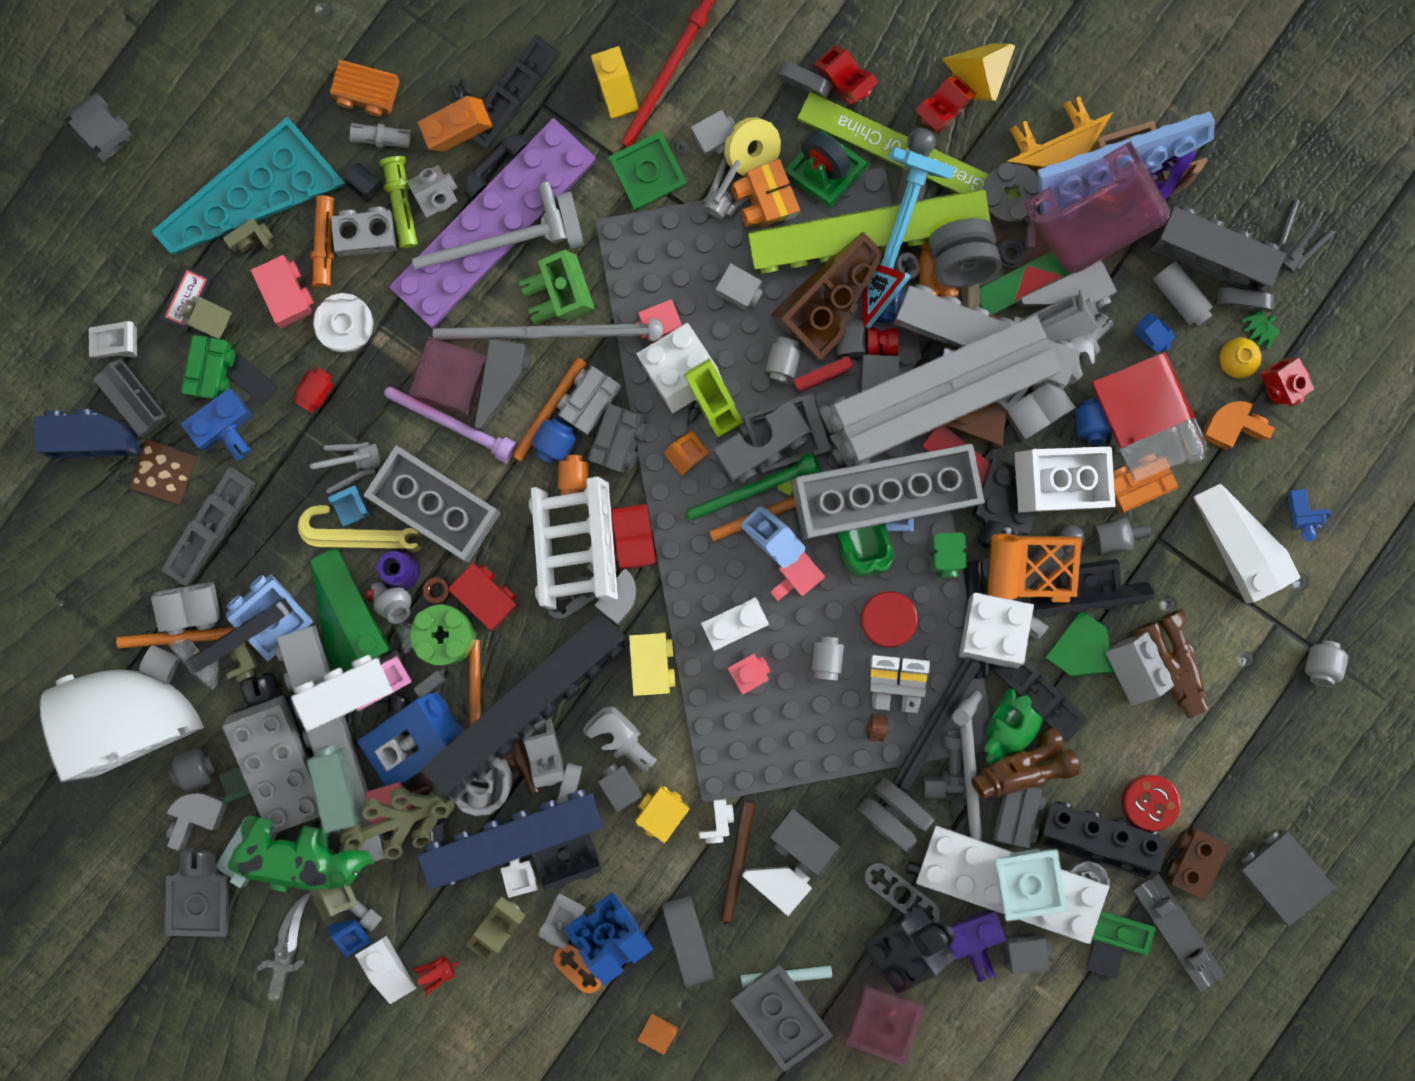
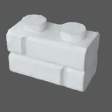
M756 597L701 623L714 651L769 625Z

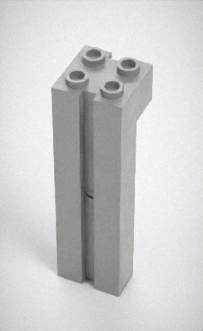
M1038 316L1030 317L834 404L828 419L834 433L841 432L844 438V442L840 446L846 460H853L854 465L862 463L888 451L890 448L1060 373L1062 369L1053 349H1050L1046 340L1047 336Z

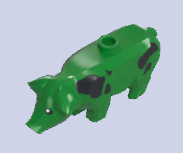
M248 815L241 826L243 840L234 849L227 867L230 871L237 873L243 878L270 883L269 889L287 892L288 886L300 889L345 888L352 884L364 867L375 864L369 851L346 850L337 854L331 853L328 843L330 832L324 833V830L321 828L303 826L297 842L288 840L272 841L270 833L274 820Z

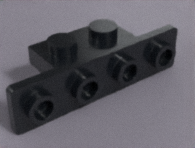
M1117 559L1079 565L1077 597H1070V602H1052L1051 597L1031 598V604L1034 605L1033 610L1036 615L1052 617L1061 612L1081 613L1090 608L1101 607L1109 609L1116 607L1118 604H1143L1147 600L1155 599V593L1148 582L1121 585L1120 563ZM1063 571L1059 575V588H1069L1070 576Z

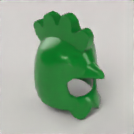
M1010 688L996 706L985 729L987 739L989 740L984 750L987 753V764L992 765L1004 757L1023 751L1036 737L1043 718L1031 708L1029 696L1024 695L1016 698L1015 690Z

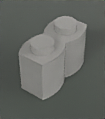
M1044 382L1031 386L1034 392L1026 397L1022 396L1006 412L1007 420L1022 442L1075 408L1063 389Z
M214 582L166 589L155 592L151 596L158 631H167L168 635L185 632V627L197 626V630L209 629L214 627V622H218L221 618Z

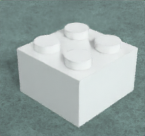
M688 323L636 353L645 372L672 414L695 400L683 373L708 358L711 359V357ZM713 362V364H714V366H715V368H716L718 374L720 375L717 366H716L715 363Z
M973 593L968 601L959 657H969L976 661L1016 669L1024 664L1034 605Z

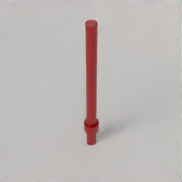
M701 0L697 9L692 10L687 19L689 22L620 141L622 146L627 148L634 143L698 29H702L708 20L706 15L715 0Z

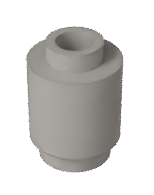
M777 337L776 343L772 344L765 370L766 373L770 374L769 379L780 383H787L788 379H794L801 354L798 341Z
M821 637L820 642H814L811 671H814L815 679L838 681V673L841 674L844 652V645L838 644L839 638Z

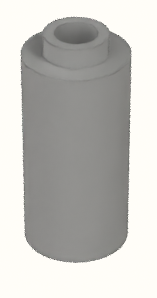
M1177 261L1173 262L1152 279L1189 326L1193 322L1199 326L1212 316L1209 310L1213 306Z

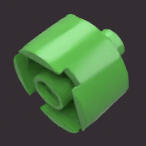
M434 605L416 615L410 631V640L417 656L425 662L433 665L453 666L462 662L471 652L476 640V630L474 623L463 611L447 605ZM442 629L449 632V638H444L443 641L438 639V634L442 633Z

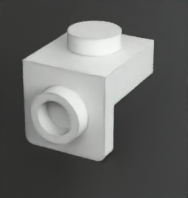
M726 799L714 800L716 829L698 832L699 839L705 838L706 843L724 842L723 836H729L728 823H733L734 817L732 804L726 805Z

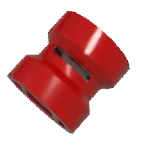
M877 327L867 328V355L885 354L886 356H897L898 328L888 327L886 330H879Z

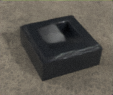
M1093 940L1085 969L1116 979L1124 949Z

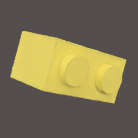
M666 633L630 635L633 696L670 693V687H675L674 669H668V657H673L672 639H666Z

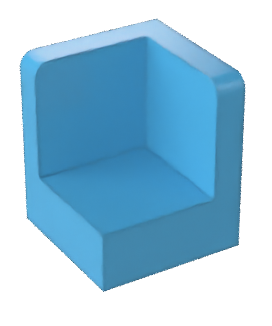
M355 485L328 497L330 504L334 505L343 527H348L372 516L360 488Z

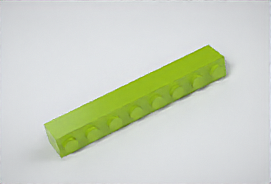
M978 189L916 201L902 242L907 241L908 246L924 244L925 238L930 237L936 229L960 219L978 218L990 222L986 190ZM901 204L747 232L754 269H760L761 273L778 271V265L790 263V268L808 265L807 260L819 258L820 263L828 262L862 232H865L881 251H885Z

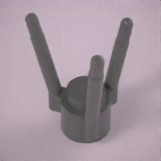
M1299 199L1293 201L1277 244L1280 248L1279 251L1286 253L1281 268L1292 273L1296 269L1300 270L1304 263L1334 234L1333 230H1329L1304 253L1303 246L1320 223L1319 219H1315L1297 244L1289 241L1285 245L1297 212Z

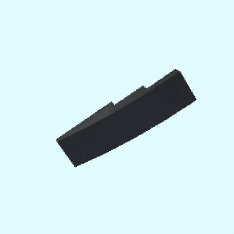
M534 35L520 58L514 60L502 80L494 85L483 101L493 127L472 137V139L485 149H489L537 88L561 52L539 35Z
M1024 658V664L1018 669L989 663V668L1009 688L1014 689L1016 695L1029 696L1031 708L1050 727L1056 728L1066 742L1087 723V718L1069 703L1064 695L1047 681L1041 672L1027 659Z

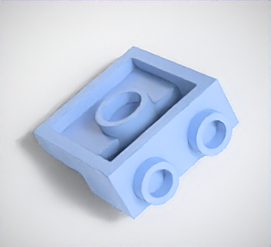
M272 574L266 578L263 575L256 578L250 585L252 591L245 597L238 595L228 603L227 608L229 611L226 612L227 620L236 628L284 597L286 598L293 611L248 640L267 661L276 655L275 645L278 644L277 637L306 629L313 623L312 618L297 604L291 594Z

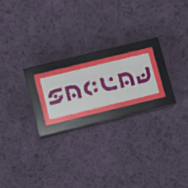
M185 265L160 319L189 332L191 328L181 323L183 316L180 314L183 305L188 299L191 300L193 296L205 299L214 279Z

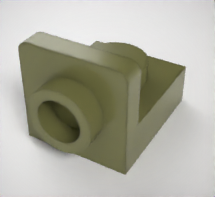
M253 218L223 237L229 248L235 253L239 250L244 252L255 244L254 240L258 237L268 250L274 248L269 241L273 238L270 230L264 222L259 225Z
M248 641L230 652L233 661L236 664L240 663L241 667L225 675L228 680L237 679L238 683L255 676L253 671L260 668V665Z

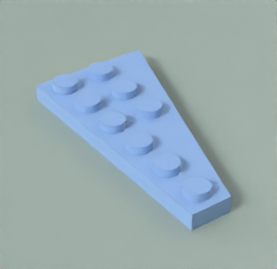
M1211 112L1194 115L1186 120L1171 125H1164L1157 130L1142 135H1135L1130 139L1109 144L1101 149L1086 154H1079L1074 158L1039 169L1040 224L1044 233L1054 228L1052 223L1066 216L1070 220L1077 216V210L1090 203L1089 200L1092 193L1110 188L1109 195L1113 196L1138 182L1136 177L1150 169L1154 173L1163 168L1161 164L1174 155L1176 157H1183L1214 139L1215 120Z

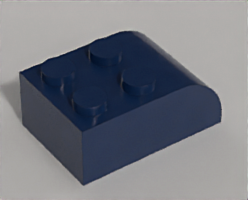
M48 410L44 411V416H34V452L51 459L140 456L139 440L128 426L105 415L93 413V410H74V415L63 414V411Z

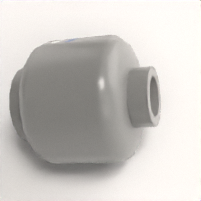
M1325 640L1322 644H1316L1310 648L1305 672L1310 677L1312 683L1323 687H1333L1334 684L1343 680L1349 657L1345 651L1340 649L1341 645L1339 643Z

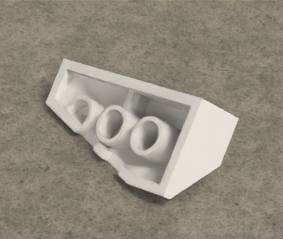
M1222 484L1193 497L1246 604L1256 602L1301 578L1288 551Z

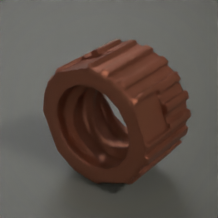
M439 577L430 578V580L424 583V597L433 604L444 603L450 594L448 590L449 584ZM440 584L443 587V594L435 598L430 594V589L433 585Z
M871 714L868 722L867 740L884 742L888 727L887 717Z

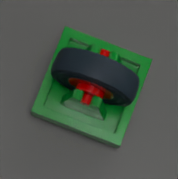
M822 130L820 132L814 131L808 134L802 141L800 146L801 153L785 169L788 180L831 209L867 169V161Z

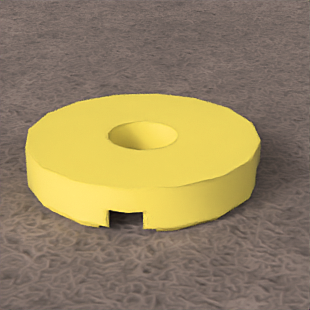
M758 117L746 118L738 122L732 128L734 131L731 133V136L728 135L726 139L725 157L727 163L732 168L734 162L739 160L740 166L736 172L743 176L749 170L777 160L780 154L781 140L778 130L770 122ZM756 140L757 148L754 153L749 155L748 146L752 141Z

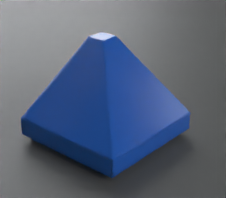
M356 919L328 926L331 939L345 958L372 942Z

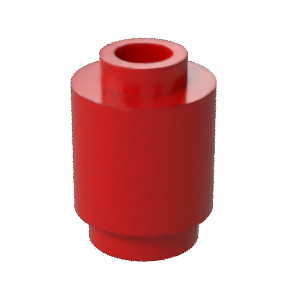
M316 367L315 371L308 369L295 389L294 393L296 395L292 401L313 413L316 407L320 408L334 386V383L330 381L332 375L319 367Z

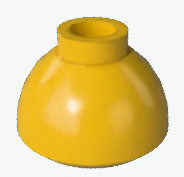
M1240 337L1231 339L1222 347L1219 359L1221 367L1226 374L1233 378L1244 379L1252 376L1258 370L1262 357L1256 343L1250 339Z

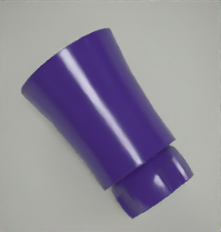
M394 550L383 554L379 558L377 573L383 584L389 589L401 587L407 590L418 581L420 564L412 553L406 550ZM398 563L400 564V571L394 575L391 568L394 564Z

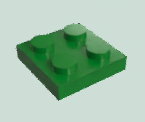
M661 131L608 157L634 211L688 186Z

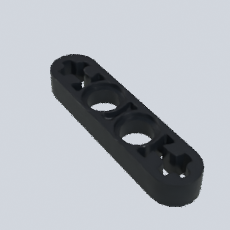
M285 597L187 659L184 662L192 675L200 672L293 611L292 607Z

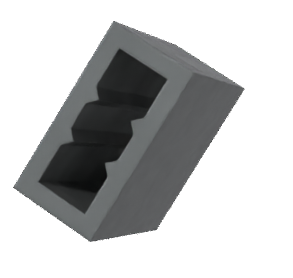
M1274 830L1262 840L1264 844L1256 851L1251 849L1239 859L1241 864L1236 869L1283 925L1290 927L1331 893L1335 887L1289 831L1280 830L1278 832Z

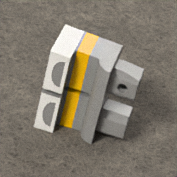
M871 655L869 692H872L873 709L889 710L891 694L902 695L901 712L918 713L921 697H925L930 661ZM898 670H899V678H898V685H897V675H898Z

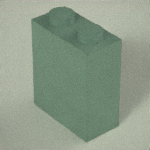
M333 744L318 748V750L314 751L315 755L308 759L307 762L324 833L355 826L362 819L346 747L337 749V745Z

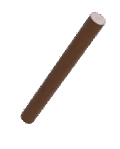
M746 801L743 803L720 919L725 922H732L755 809V803Z

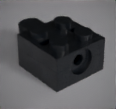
M921 907L882 926L863 943L896 994L935 977L955 959L949 949L955 940L952 928L943 920L931 923Z

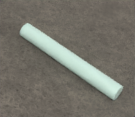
M831 966L785 970L794 982L832 978ZM762 973L741 975L742 987H745Z

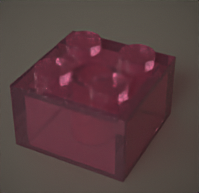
M428 337L409 394L413 398L470 416L484 376L487 357L483 354Z
M864 983L845 1039L847 1046L905 1066L925 1006L919 1001Z

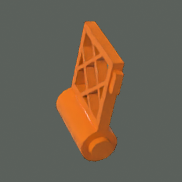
M1004 533L993 535L991 538L987 595L1013 600L1017 597H1051L1052 602H1070V597H1077L1082 539L1080 537H1019ZM1028 545H1041L1046 550L1034 563L1027 557ZM1062 545H1073L1072 555L1063 563L1054 555ZM1051 556L1060 566L1046 578L1038 567ZM1034 571L1044 579L1036 588H1025V579ZM1065 571L1070 576L1069 588H1056L1051 582Z

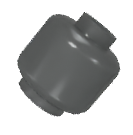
M196 748L175 755L172 759V764L168 765V771L174 787H180L183 791L188 792L209 785L212 781V773L216 772V766L211 755L206 756L201 749Z

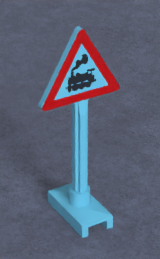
M893 146L889 158L910 168L907 177L909 182L884 253L883 261L880 265L878 264L868 286L863 290V326L867 328L874 324L910 278L909 274L894 270L893 266L921 185L924 186L927 175L951 179L955 167Z

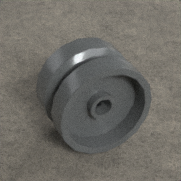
M978 218L960 219L941 226L930 235L928 243L931 255L935 260L936 278L941 285L955 288L973 286L993 278L1001 270V257L999 250L995 246L996 236L994 228L989 221Z
M883 777L874 789L876 794L886 804L882 807L873 798L866 797L857 810L871 821L869 824L888 841L891 842L893 840L904 851L908 852L917 842V839L905 825L909 822L917 830L925 832L935 820L890 780Z

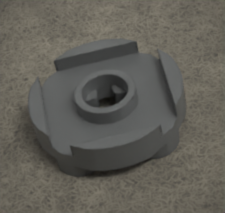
M1009 162L1003 163L986 178L983 189L986 190L989 214L997 221L1005 224L1026 221L1039 209L1038 177L1027 166ZM1007 188H1018V193L1021 195L1019 199L1016 197L1011 201L1006 199L1007 193L1005 190Z

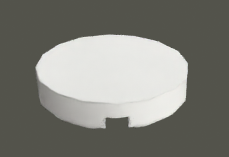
M346 293L330 295L316 309L313 320L315 335L321 343L332 351L341 353L356 351L365 345L372 334L374 324L372 313L365 302L355 295Z

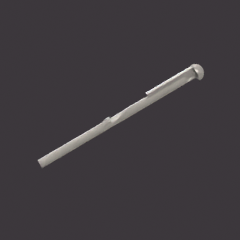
M650 318L649 324L433 329L434 340L649 335L651 341H656L663 334V326L655 318Z

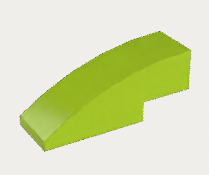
M710 358L683 373L701 412L717 437L743 423L735 408V403Z

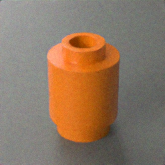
M566 455L565 461H559L558 489H561L560 495L584 492L585 488H587L586 479L588 478L589 462L583 461L582 455Z

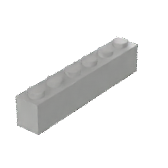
M916 284L915 287L909 286L894 322L898 326L957 349H961L1017 324L1015 321L1001 317L1000 320L989 317V312L979 307L973 306L972 309L961 306V301L954 297L944 295V298L933 295L932 289ZM1046 339L1050 349H1053L1062 371L1041 382L1064 389L1068 385L1080 352L1074 350V345L1067 341L1058 339L1056 342Z

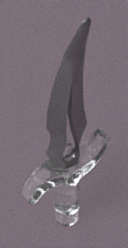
M306 892L299 898L287 913L279 930V941L274 949V960L264 961L258 966L259 971L266 967L274 969L270 985L271 991L268 994V998L272 1002H276L280 998L279 992L282 991L286 972L295 971L304 964L303 959L294 964L289 963L292 953L297 948L300 921L311 895L310 892Z

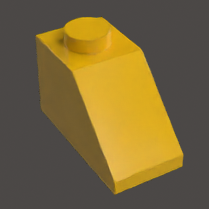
M617 46L591 55L592 65L611 120L638 111L639 107L620 47Z

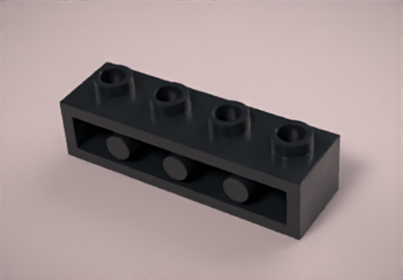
M1057 801L1051 802L1044 810L1036 844L1152 880L1161 871L1168 838L1159 836V833L1156 831L1136 829L1130 827V824L1126 821H1111L1102 818L1097 812L1089 810L1083 812L1074 809L1069 803Z

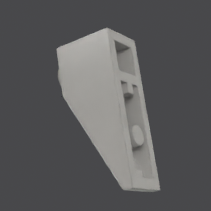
M1100 260L1021 298L1017 305L1019 309H1044L1072 295H1078V290L1081 289L1086 299H1093L1098 310L1112 302L1110 298L1117 290Z

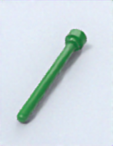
M814 452L801 456V460L797 461V465L688 509L685 513L686 518L694 520L796 477L822 473L820 463Z

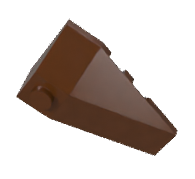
M862 232L794 290L771 314L772 318L790 337L798 341L801 346L821 361L842 339L846 331L844 328L851 314L855 313L858 307L857 302L864 288L868 286L884 253L865 232Z

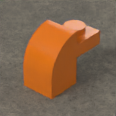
M1237 401L1226 404L1216 410L1207 420L1199 438L1224 450H1228L1234 446L1240 431L1264 442L1271 438L1275 428L1268 425L1269 421L1260 415H1248L1253 404Z

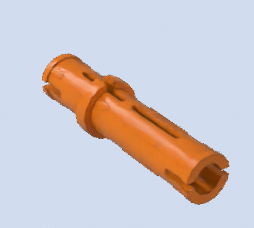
M330 196L315 197L314 251L310 252V259L313 260L311 285L315 287L331 286V261L334 260L331 222L334 198Z

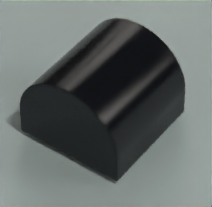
M360 163L353 165L344 175L346 186L366 203L373 199L382 186V181Z

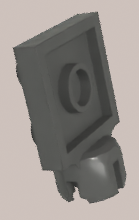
M198 847L183 849L179 854L178 872L166 875L165 936L226 937L228 935L229 875H222L216 870V851L207 847H203L202 851H199Z

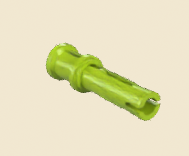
M393 156L379 161L380 167H383L386 180L384 190L387 194H390L399 248H410L418 245L407 192L410 188L404 169L405 156Z

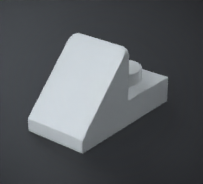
M125 321L89 328V357L104 358L117 355L137 357V328L133 322Z

